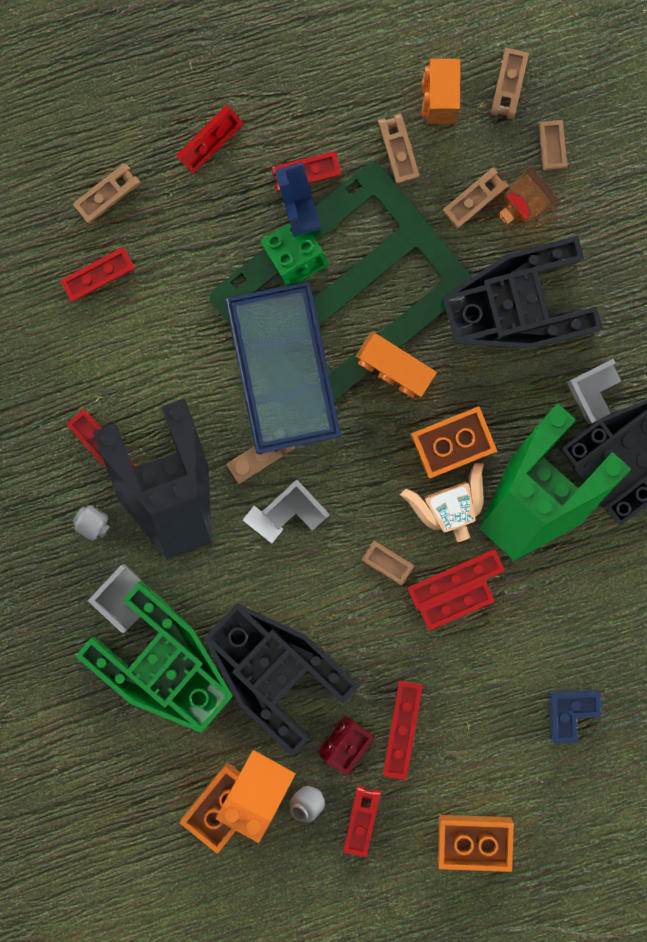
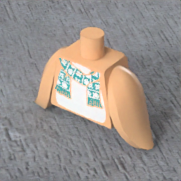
M474 463L468 482L465 481L423 497L424 500L417 493L409 489H405L399 495L408 501L417 516L427 527L433 530H442L444 533L453 530L456 541H464L470 538L466 525L476 521L475 517L481 513L483 507L482 470L484 463Z

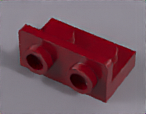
M345 715L336 724L330 737L323 742L318 754L327 764L348 776L375 736Z

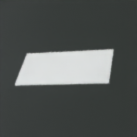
M253 506L243 521L269 542L273 543L283 528L281 527L278 530L261 513L262 511Z

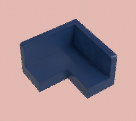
M303 163L275 170L294 237L320 230L322 227L312 199Z
M597 689L548 691L550 739L553 743L578 742L577 718L601 717L600 692Z

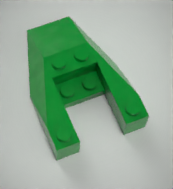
M558 403L510 458L479 526V529L514 561L581 525L631 471V468L612 452L578 489L545 459L546 455L577 423L576 419Z
M140 581L124 598L123 602L159 632L153 641L131 666L97 636L91 637L75 657L130 704L202 733L233 697V694L194 629L144 582Z

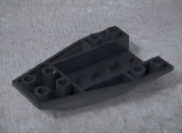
M646 399L599 419L561 448L571 467L583 483L612 452L631 468L629 474L600 504L619 526L647 506Z

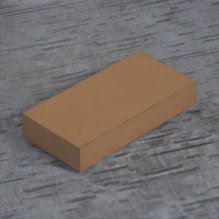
M563 120L539 122L542 170L567 169Z
M375 540L361 560L401 586L415 566Z

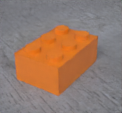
M430 59L429 67H425L422 79V93H424L422 117H426V124L455 125L460 110V59Z
M370 332L355 356L360 359L358 362L360 366L371 372L374 369L379 371V378L391 385L394 382L400 385L398 390L412 398L415 395L422 397L437 373L373 332Z
M479 406L410 434L428 479L497 452Z
M228 762L180 821L182 826L217 854L236 831L216 820L222 804L240 774V771Z
M439 815L438 868L512 872L514 823L511 817Z

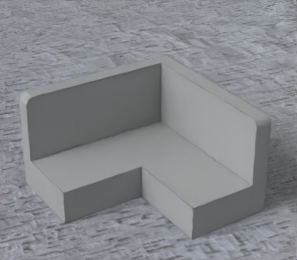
M614 359L567 382L588 425L611 414L600 392L621 382L613 365L615 364Z
M298 479L261 512L278 530L295 514L312 531L330 515Z
M123 564L94 593L88 602L124 634L140 616L126 605L123 600L136 584L142 580Z

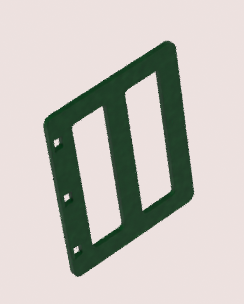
M370 162L315 206L322 228L311 233L316 241H318L371 197H376L399 224V229L313 300L320 326L412 249L418 248L441 275L442 282L378 334L400 348L446 310L443 296L472 278V276L381 165L377 162ZM358 181L361 188L350 195L346 189ZM261 250L210 294L211 303L229 325L230 320L225 299L255 293L279 273L266 250ZM243 274L247 281L238 289H235L231 283ZM245 306L237 307L245 344L310 331L305 306L271 334L264 331ZM298 343L252 352L283 390L309 385L286 357V353ZM358 351L329 374L334 401L371 372L358 364L360 359L355 357ZM323 392L291 398L292 402L307 418L317 416L326 408Z

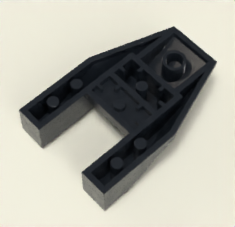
M574 236L507 254L444 295L443 301L455 344L533 349L602 331L603 328L597 306L549 318L538 277L540 273L582 262L584 256L579 237Z
M185 398L161 407L177 453L135 469L132 467L116 423L93 432L118 501L166 559L211 542L209 466Z
M239 603L204 638L239 706L292 757L310 739V734L280 707L277 702L307 670L342 703L360 686V683L343 666L307 635Z

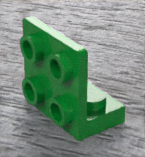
M290 223L261 240V244L286 286L298 284L329 265L323 250L313 234L310 232L294 237Z

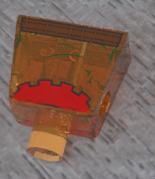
M530 165L503 196V200L508 206L498 214L506 224H509L516 217L525 224L555 207L560 200Z

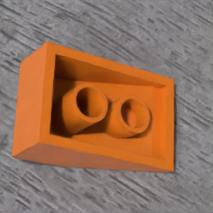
M252 750L222 804L216 820L259 843L296 773Z

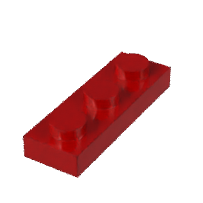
M226 105L176 157L194 174L244 123Z
M122 247L60 281L71 302H74L136 268L126 249Z
M483 580L419 610L430 631L495 602L486 580Z

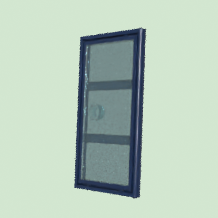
M310 281L225 299L256 454L262 455L266 452L341 437Z

